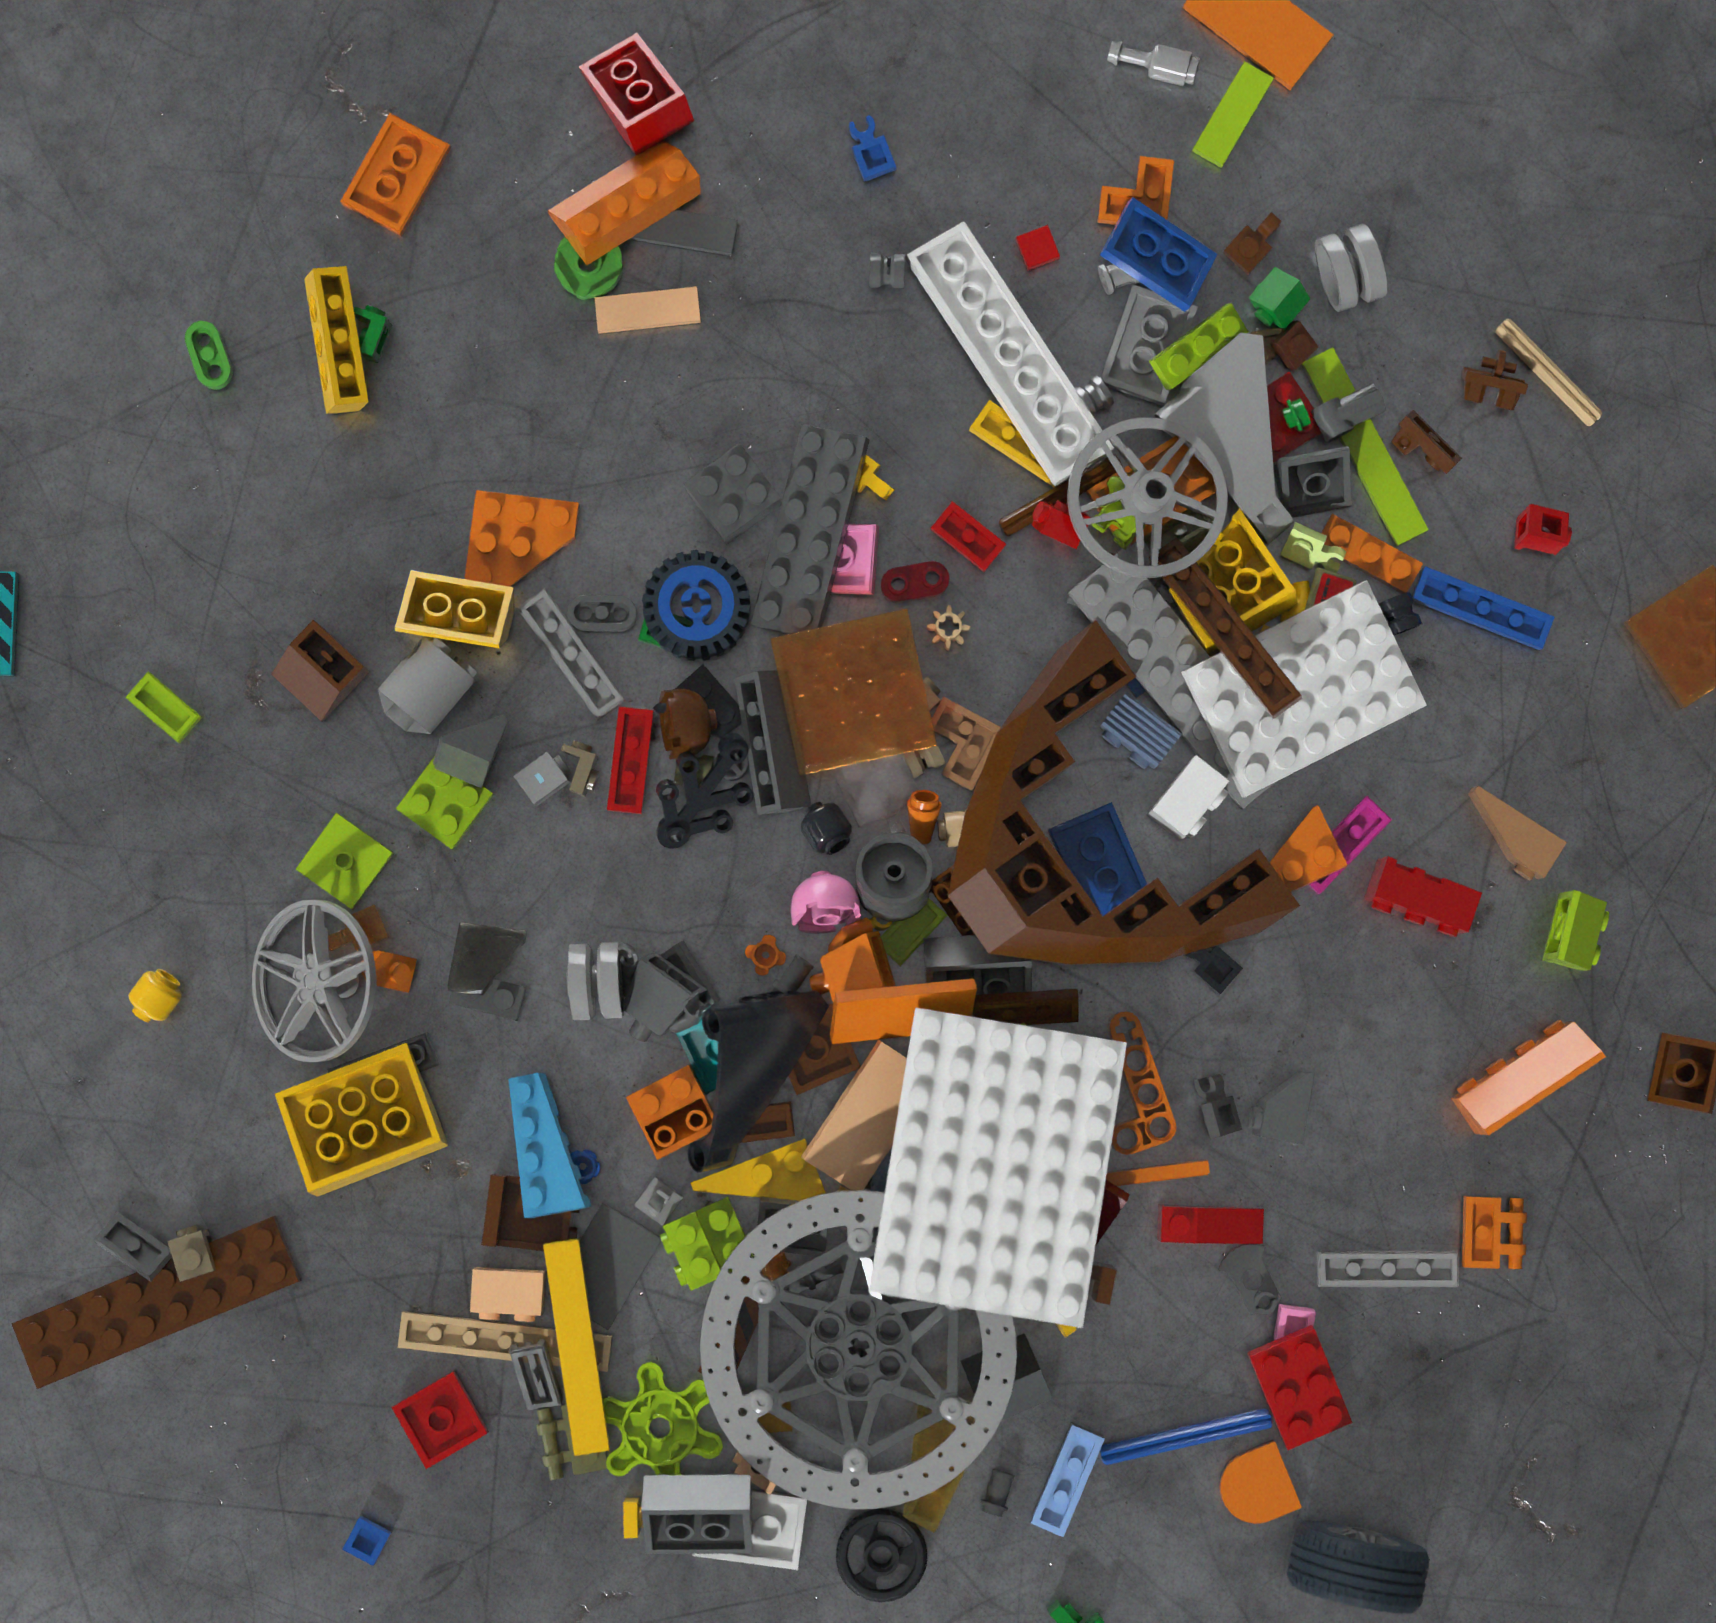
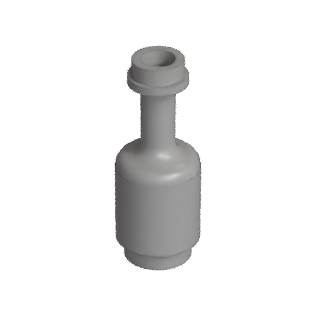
M1112 41L1107 59L1108 62L1118 65L1119 61L1145 66L1148 69L1149 78L1180 86H1184L1185 83L1194 84L1200 57L1192 56V52L1164 45H1156L1152 52L1147 53L1123 47V41Z

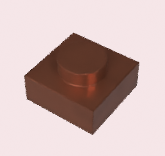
M1300 320L1292 321L1270 343L1289 370H1296L1319 348Z

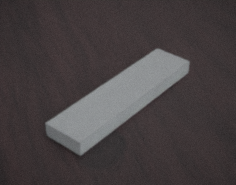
M546 588L517 607L597 720H600L626 701Z
M1316 1251L1317 1287H1459L1458 1251Z

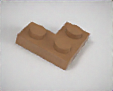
M945 697L942 698L927 729L957 744L941 775L972 791L980 777L996 733L1001 727Z

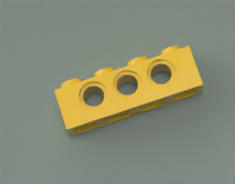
M347 266L314 268L305 277L304 281L326 414L360 411L369 401Z

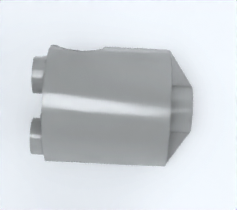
M422 636L412 651L377 689L384 714L406 732L431 734L476 681L474 676L478 672L457 656L452 660L448 656L451 649L438 638H425Z

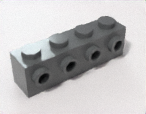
M788 669L756 671L734 678L744 738L749 748L747 756L757 814L784 813L810 807L811 801Z

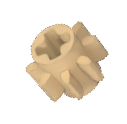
M948 605L946 613L942 615L934 611L933 616L937 622L936 624L927 625V630L935 631L936 633L932 643L945 642L946 650L950 649L951 642L954 641L963 645L964 639L960 634L961 632L970 631V626L962 625L961 622L965 612L963 611L958 615L953 614L951 605ZM945 620H951L952 626L958 627V629L953 630L952 636H946L945 630L939 629V626H944Z

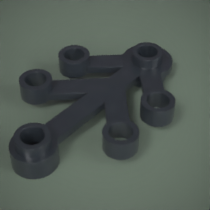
M728 733L720 739L718 750L721 756L699 786L696 772L699 769V761L692 752H683L677 757L676 765L682 775L686 804L679 813L675 803L679 796V790L674 781L664 779L657 784L656 793L661 800L664 817L658 823L656 836L662 846L670 849L679 848L688 841L690 835L712 829L718 833H726L733 827V819L726 810L720 809L711 816L692 819L701 810L735 802L738 806H746L752 802L754 794L749 785L744 782L736 783L732 788L713 792L731 766L743 762L748 755V745L740 734ZM740 748L737 753L730 755L733 749ZM686 761H693L689 767H682ZM673 788L671 793L667 795L662 794L665 789ZM741 791H747L745 796L737 797ZM727 818L725 823L717 824L720 819ZM679 830L677 834L670 836L673 831Z

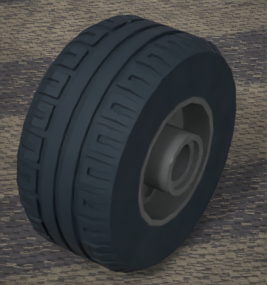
M1304 1521L1295 1529L1294 1541L1292 1542L1289 1557L1290 1564L1287 1570V1577L1294 1588L1341 1604L1388 1613L1411 1614L1422 1605L1425 1581L1428 1574L1427 1570L1430 1563L1427 1551L1422 1546L1383 1533L1328 1522Z

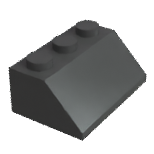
M976 935L923 938L926 983L974 979L977 988L976 995L1032 991V959L988 954Z
M659 1474L644 1476L641 1511L646 1554H749L753 1552L751 1475Z

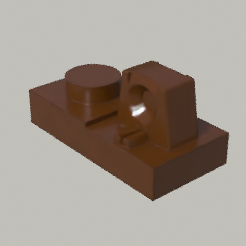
M1414 410L1399 423L1401 428L1391 441L1405 456L1418 446H1421L1422 450L1427 454L1425 456L1426 461L1435 470L1440 471L1442 469L1446 474L1462 459Z

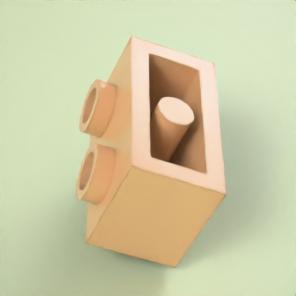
M489 1267L474 1268L472 1270L470 1312L479 1313V1319L499 1320L500 1314H513L514 1321L534 1322L535 1316L544 1314L547 1271Z

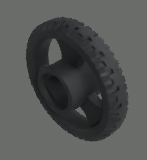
M872 1509L857 1515L845 1526L837 1542L836 1564L843 1582L856 1595L869 1601L891 1602L906 1596L919 1584L927 1566V1545L921 1530L909 1517L892 1509ZM878 1522H889L901 1527L910 1536L912 1543L903 1548L898 1547L895 1540L891 1537L879 1535L877 1530ZM854 1535L863 1538L866 1542L864 1548L866 1567L858 1574H853L848 1561V1549ZM878 1547H886L891 1551L892 1557L888 1562L879 1564L872 1559V1552ZM898 1564H904L911 1568L912 1571L909 1576L900 1584L887 1589H877L876 1581L878 1576H887L893 1573Z

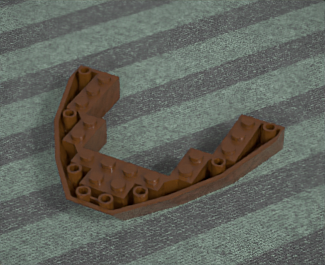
M1096 620L1055 652L996 733L964 815L947 896L988 954L1070 965L1161 962L1262 932L1298 908L1300 904L1260 849L1243 858L1179 905L1176 904L1159 878H1156L1102 916L1021 802L1075 763L1056 734L1116 694L1136 678V675Z

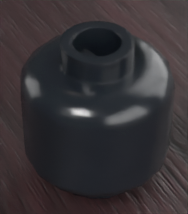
M816 802L805 810V817L801 822V832L813 850L818 853L832 855L841 851L849 844L852 825L838 805L835 803L822 804V802Z

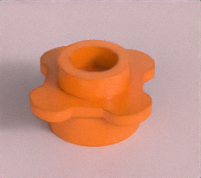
M769 934L764 935L762 941L756 945H748L745 949L746 957L752 959L756 966L755 972L761 976L767 975L769 969L776 965L781 966L786 961L785 953L779 951L776 946V938ZM763 952H768L769 957L766 959L763 958Z

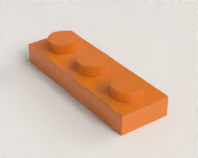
M1333 513L1321 531L1322 534L1327 535L1325 545L1338 546L1346 551L1343 562L1401 594L1409 591L1423 565L1422 562Z

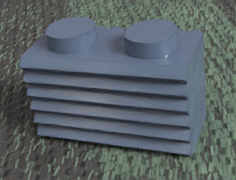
M1128 692L1124 694L1100 725V728L1104 731L1101 736L1114 747L1118 748L1122 744L1132 753L1129 758L1143 769H1146L1148 766L1155 769L1182 735Z

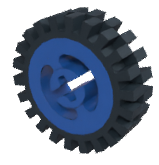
M691 550L689 554L680 552L676 554L675 558L670 560L668 557L662 561L663 565L660 568L656 567L652 572L653 576L651 579L647 580L645 594L642 597L644 619L654 640L666 652L668 650L673 656L677 658L685 657L688 661H695V659L710 660V657L715 655L719 657L728 648L732 649L736 645V641L742 638L745 633L751 610L749 590L738 569L734 565H730L726 558L722 556L716 557L713 552L709 551L699 553L698 550ZM702 585H708L715 589L722 599L721 612L718 618L710 625H705L704 622L711 617L712 606L705 604L712 603L709 593L700 588ZM683 587H689L681 597L683 616L693 622L691 627L680 624L674 618L671 611L673 598ZM693 599H700V603L703 604L699 613H694L692 607H686L693 605Z

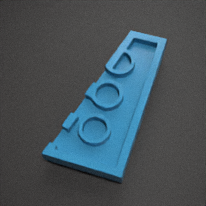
M534 1073L508 1079L524 1218H536L592 1207L588 1195H584L579 1182L582 1177L578 1166L574 1165L568 1150L570 1143L567 1134L561 1130L558 1121L560 1114L546 1074Z

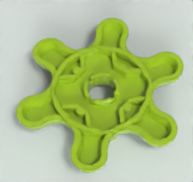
M647 1362L642 1364L637 1372L640 1390L635 1399L628 1402L620 1401L615 1397L603 1399L606 1423L617 1426L622 1434L620 1446L611 1452L606 1460L607 1469L612 1475L624 1476L634 1466L639 1464H646L652 1467L656 1475H681L680 1464L684 1457L690 1454H697L705 1459H713L720 1455L723 1443L719 1435L703 1430L697 1421L699 1410L709 1403L704 1380H695L684 1391L674 1392L669 1390L664 1384L662 1368L654 1362ZM664 1418L668 1420L670 1432L664 1437H657L652 1434L650 1424L653 1419Z

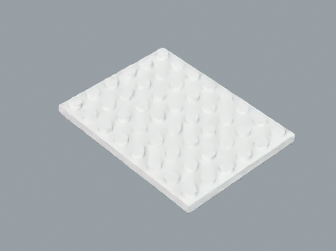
M915 1008L869 1292L1083 1328L1127 1042Z

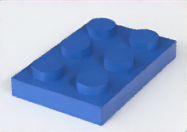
M1134 197L1127 202L1100 253V256L1184 312L1191 307L1218 255Z

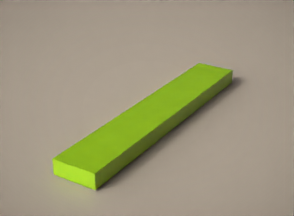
M1333 347L1301 364L1321 404L1337 397L1342 399L1356 391ZM1369 419L1354 426L1352 431L1340 437L1339 439L1343 447H1349L1350 460L1395 546L1397 547L1427 532L1429 529L1372 420Z

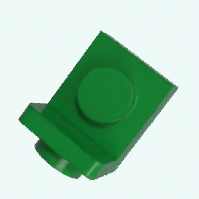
M366 305L365 309L355 307L354 315L357 320L369 324L368 328L364 327L359 336L360 352L365 359L379 363L392 324L387 317H384L385 312L381 309Z
M1056 1600L1047 1609L1050 1616L1057 1623H1079L1083 1619L1070 1603L1063 1606ZM1095 1612L1085 1623H1104L1105 1621L1098 1612Z

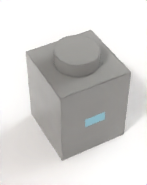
M545 752L513 777L535 806H539L570 783L566 776L570 769L559 754L553 758L550 753Z

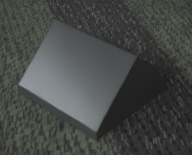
M1348 446L1279 458L1273 466L1279 500L1291 517L1351 507L1350 449Z
M506 714L440 736L433 761L435 769L482 788L508 723Z
M1025 1333L1016 1336V1373L1011 1397L1002 1420L1053 1399ZM982 1351L960 1360L974 1395L981 1374Z

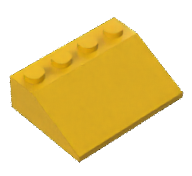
M407 1043L275 1093L307 1191L317 1197L449 1146L436 1109Z

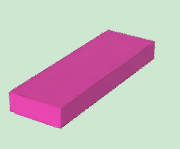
M1365 796L1331 831L1348 865L1392 821L1368 796ZM1345 868L1309 884V886L1319 895Z

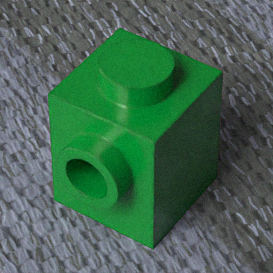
M1274 267L1266 278L1256 286L1254 292L1249 297L1256 309L1254 315L1258 320L1267 326L1274 324L1283 330L1289 326L1311 299L1299 279L1277 267Z

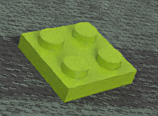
M433 757L396 809L447 847L454 850L494 794L484 786L480 788L436 770L433 765Z

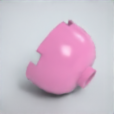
M829 871L813 873L810 878L804 880L796 887L791 899L792 925L798 924L799 931L806 933L836 932V927L833 925L844 922L848 925L860 920L862 916L858 894L853 886L846 879L832 875Z

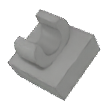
M655 1176L634 1206L663 1226L681 1202L683 1196Z

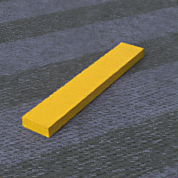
M577 1238L544 1243L543 1247L574 1456L609 1451L610 1444L580 1240Z

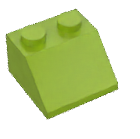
M1576 890L1559 893L1542 961L1581 971L1591 970L1592 965L1598 963L1601 953V945H1597L1600 931H1605L1609 920V911H1605L1607 902Z

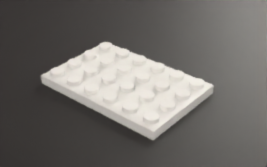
M1367 580L1255 635L1302 695L1300 701L1275 719L1270 716L1221 652L1181 672L1241 797H1247L1427 706Z

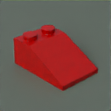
M638 33L579 66L581 73L616 129L635 155L640 154L694 122L685 94Z

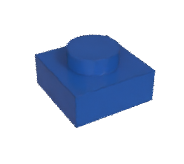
M360 1516L342 1550L374 1566L392 1532Z

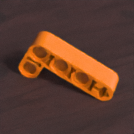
M1125 1011L1117 1012L1108 1020L1107 1030L1110 1040L1127 1042L1123 1033L1115 1031V1027L1120 1025L1119 1019L1123 1017L1125 1022H1132L1133 1028L1128 1030L1130 1039H1139V1045H1129L1126 1047L1122 1071L1137 1117L1114 1126L1111 1146L1121 1154L1130 1155L1171 1140L1176 1132V1122L1141 1022L1136 1015ZM1134 1050L1140 1051L1145 1058L1143 1067L1136 1071L1130 1069L1126 1061L1128 1054ZM1149 1083L1156 1089V1098L1153 1102L1144 1104L1138 1097V1091L1142 1085ZM1156 1117H1163L1168 1123V1130L1161 1137H1155L1150 1131V1124ZM1128 1128L1135 1134V1142L1131 1147L1124 1149L1118 1145L1117 1135L1121 1130Z

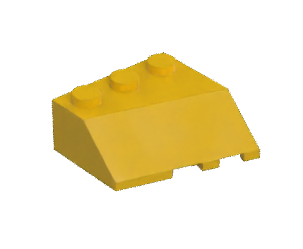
M1239 508L1232 516L1231 522L1220 532L1212 547L1196 562L1251 632L1298 603L1294 587ZM1170 588L1169 592L1199 644L1210 657L1220 652Z

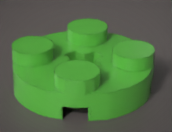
M564 237L560 241L555 255L554 270L565 290L576 295L577 298L587 300L604 296L615 288L623 275V257L619 246L598 258V262L595 263L596 269L590 272L588 269L581 270L579 268L583 265V261L567 238Z

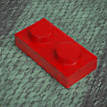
M953 501L931 527V531L984 573L1006 547L1005 542Z

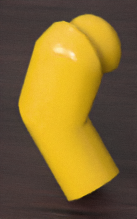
M1308 580L1292 583L1296 591L1298 604L1281 614V622L1305 610L1310 593Z

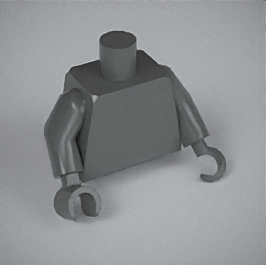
M620 943L618 945V951L621 954L622 990L625 997L622 1006L625 1012L636 1019L629 1030L633 1038L641 1042H647L652 1032L660 1036L670 1031L679 1033L700 1022L704 1011L711 1007L709 1002L703 1004L700 1001L707 991L706 988L656 952L638 961L634 947L627 943Z

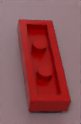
M619 706L607 811L641 815L643 813L654 710Z

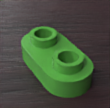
M194 322L186 330L185 343L197 378L209 389H222L230 383L233 369L221 334L210 322ZM205 335L210 336L209 344L200 346V338ZM213 368H221L219 377L212 378L210 376Z

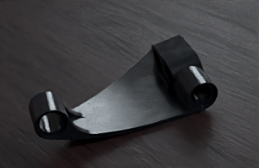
M790 990L787 991V994H783L781 991L766 992L740 997L736 1004L707 1008L702 1016L704 1032L711 1040L718 1041L717 1085L711 1132L706 1139L694 1141L688 1147V1161L695 1172L701 1173L728 1167L733 1163L738 1144L760 1118L793 1070L829 1007L818 991L797 992Z

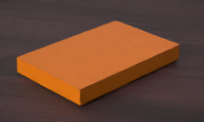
M389 113L342 197L341 204L390 231L403 236L451 149L450 144Z

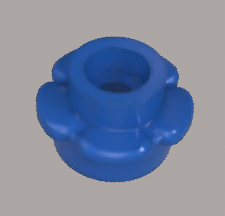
M585 1149L582 1152L576 1150L570 1154L573 1164L577 1165L582 1177L579 1180L580 1184H587L592 1181L593 1177L598 1176L600 1163L597 1162V1156L594 1152ZM581 1163L586 1164L585 1170L580 1169Z

